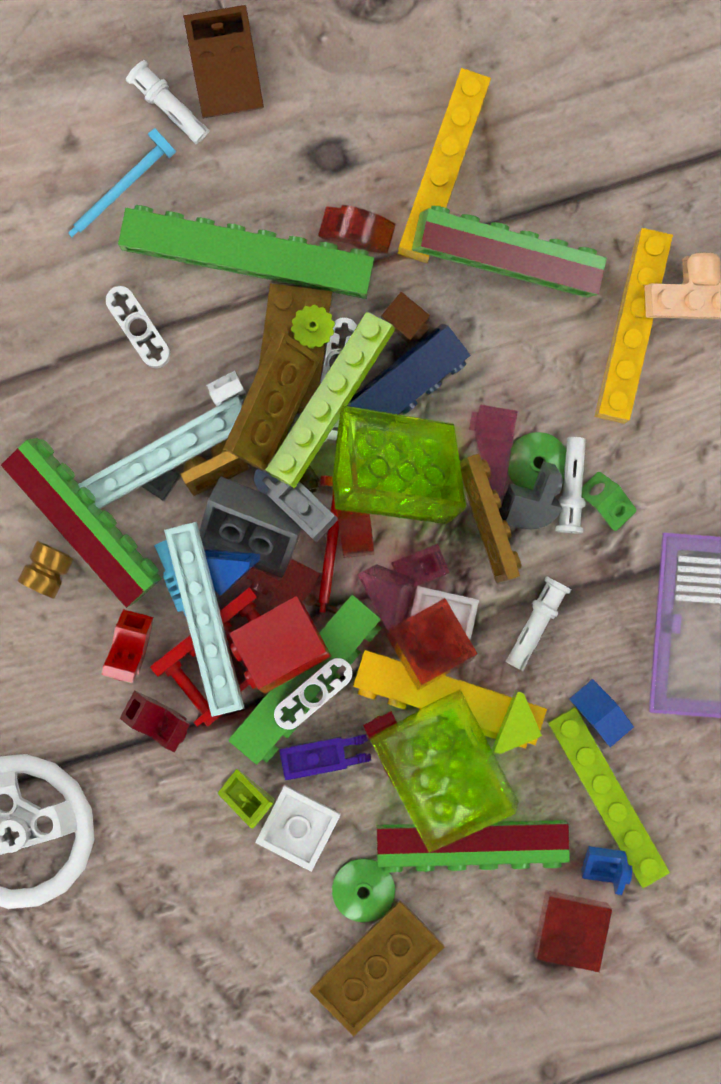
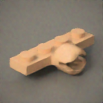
M695 253L684 257L682 260V284L651 283L645 285L646 318L721 319V263L717 254Z

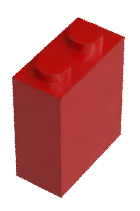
M297 596L229 633L233 640V643L229 646L238 661L243 659L248 669L244 672V675L252 689L258 688L264 694L332 657L305 605Z

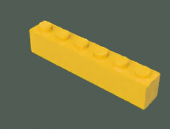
M461 68L400 241L398 254L428 264L430 255L412 251L419 214L428 208L431 209V206L447 208L489 89L490 77Z
M641 228L636 235L594 417L623 424L630 421L654 319L646 318L645 285L651 283L662 284L673 238L672 234Z
M366 649L364 650L353 687L359 688L358 695L374 700L377 695L389 698L387 704L401 709H406L408 704L419 708L418 714L432 719H436L437 714L449 718L448 724L466 729L467 724L479 727V734L494 739L497 737L512 699L511 696ZM528 702L539 730H541L547 709ZM538 738L528 743L536 746ZM525 743L518 747L526 749L528 743Z

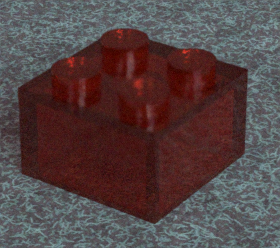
M446 598L393 626L386 634L418 691L469 663L478 654Z
M545 890L533 949L536 959L600 973L612 908L606 902Z

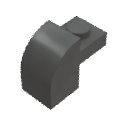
M543 461L533 489L513 484L508 485L501 508L499 509L501 518L506 520L508 525L533 530L547 526L558 517L562 511V506L555 495H558L561 491L563 478L556 465Z

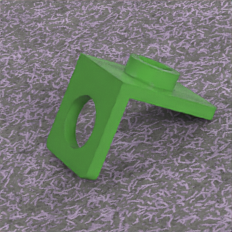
M597 472L582 486L581 497L598 510L614 531H617L637 511L621 487L601 472ZM596 484H605L601 493L594 496L590 495L591 489Z

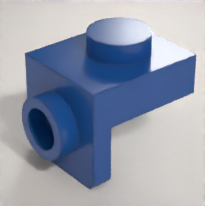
M588 846L581 868L582 879L613 883L615 894L622 895L625 885L630 884L632 879V866L628 865L626 851Z

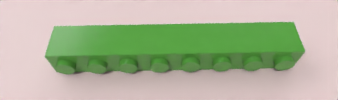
M135 205L134 209L125 207L118 246L122 251L367 299L374 257L369 256V252L366 250L351 248L350 252L338 250V246L332 243L320 242L319 246L307 244V239L302 237L289 236V239L286 240L276 238V233L267 230H258L256 234L246 232L244 226L229 223L226 228L214 225L215 221L207 218L197 217L196 221L184 219V215L177 212L166 211L165 215L153 213V209L147 206Z

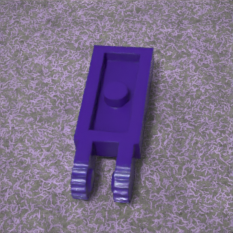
M367 734L346 738L340 736L279 748L285 780L347 769V766L372 761L370 753L356 754V756L345 758L344 746L364 744V742L368 741Z

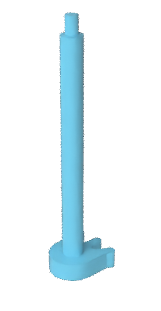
M155 128L147 135L157 146L73 224L74 228L68 232L71 237L78 232L81 233L164 153L168 158H171L176 153L174 148Z

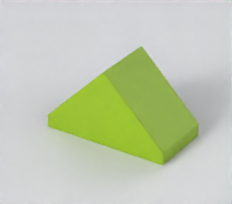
M517 690L513 694L492 750L498 754L542 737L524 693Z
M238 769L234 771L217 793L252 829H254L275 801L274 797Z

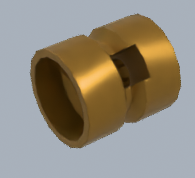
M37 541L29 556L32 563L24 566L17 581L38 593L55 599L62 585L60 576L68 573L74 558Z

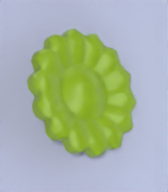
M317 305L305 306L302 310H298L296 317L292 319L293 326L291 331L294 333V339L310 349L315 347L321 348L324 343H329L330 337L334 335L333 328L335 322L332 320V315L327 313L324 307L318 308Z

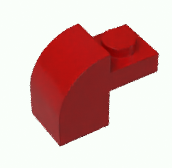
M123 609L115 626L112 647L103 665V676L133 683L136 674L139 675L145 658L154 617Z

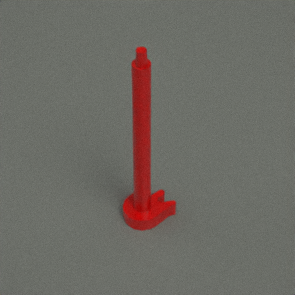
M321 475L320 485L333 487L330 511L338 518L327 532L318 600L320 603L319 612L326 613V606L330 601L344 489L352 488V479Z

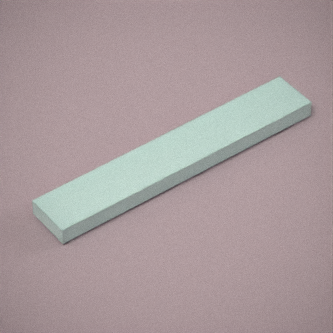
M237 395L82 481L78 486L80 488L86 487L92 492L96 498L94 503L96 507L100 509L226 440L244 403L242 396Z
M193 522L166 529L164 532L211 716L241 710L244 708L198 524Z

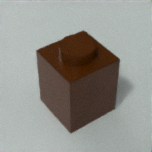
M403 292L399 293L381 315V319L392 324L395 328L394 332L409 344L414 338L420 341L431 327L427 324L430 320V315Z

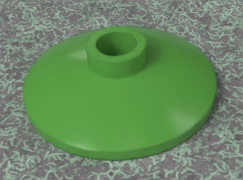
M533 432L520 437L512 445L507 456V471L511 481L516 486L533 489L540 471L533 464L536 457L543 458L547 463L555 464L564 482L566 448L556 437L543 432Z
M366 858L355 859L346 863L337 872L332 885V896L336 907L345 917L356 922H371L382 917L390 909L395 897V884L390 872H384V867H378L377 861ZM361 887H367L370 891V894L365 898L360 897L357 893Z

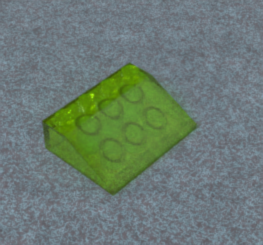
M342 406L340 409L332 478L335 509L448 524L466 509L454 424Z
M461 689L432 702L370 738L429 853L516 814L519 801Z

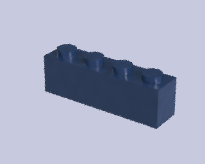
M441 324L356 392L347 407L371 435L375 432L381 434L393 424L392 419L400 412L404 415L411 411L418 404L416 399L425 392L429 395L442 385L440 380L447 374L451 373V375H454L463 369L467 364L465 360L471 355L448 325Z

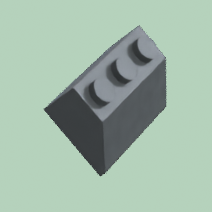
M220 476L208 499L199 532L203 547L218 551L260 554V561L254 567L283 578L301 535L302 528L268 495Z

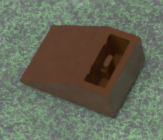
M246 5L183 15L202 118L264 108Z

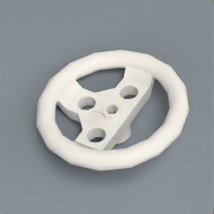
M28 754L0 756V795H9L14 803L11 811L6 812L0 809V855L13 853L19 849L75 832V840L69 859L53 878L34 888L11 890L0 886V907L14 909L40 906L65 893L86 869L95 840L92 808L79 783L56 763ZM25 773L46 780L63 794L66 801L44 808L29 802L21 796L17 774ZM40 816H48L52 820L53 829L51 832L43 833L37 828V820ZM10 831H18L19 837L14 838Z

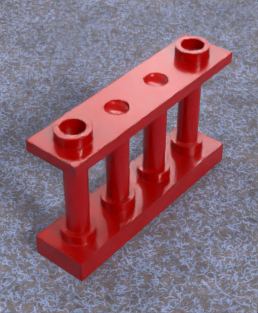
M251 587L220 610L228 645L233 643L229 634L233 632L231 630L232 625L229 622L232 618L240 614L242 618L245 616L251 622L261 616L255 609L257 605L254 603L259 596ZM190 634L151 665L150 668L157 677L165 673L167 677L171 676L202 714L194 721V724L198 727L204 722L208 727L221 717L222 714L211 716L208 701L181 669L183 665L180 660L189 653L192 657L196 656ZM242 659V660H241V663H242V664L245 666V668L247 669V667H246V665H245V663H244V661H243V659ZM247 679L239 685L240 692L249 686Z

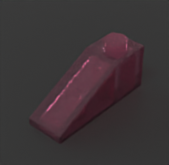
M480 405L478 412L472 411L469 430L474 431L473 440L477 453L480 454L481 460L485 459L489 465L491 477L488 480L491 489L497 491L502 505L518 411Z

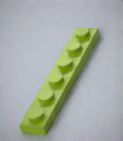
M366 311L266 468V472L269 475L295 489L394 333L395 328L392 324Z
M576 707L548 721L549 727L620 851H626L628 865L632 866V872L640 886L645 888L668 875L670 872Z

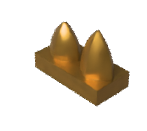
M227 439L211 447L212 459L207 461L202 456L197 455L184 463V472L181 473V476L193 497L216 486L220 476L230 479L249 469L247 462L223 449Z

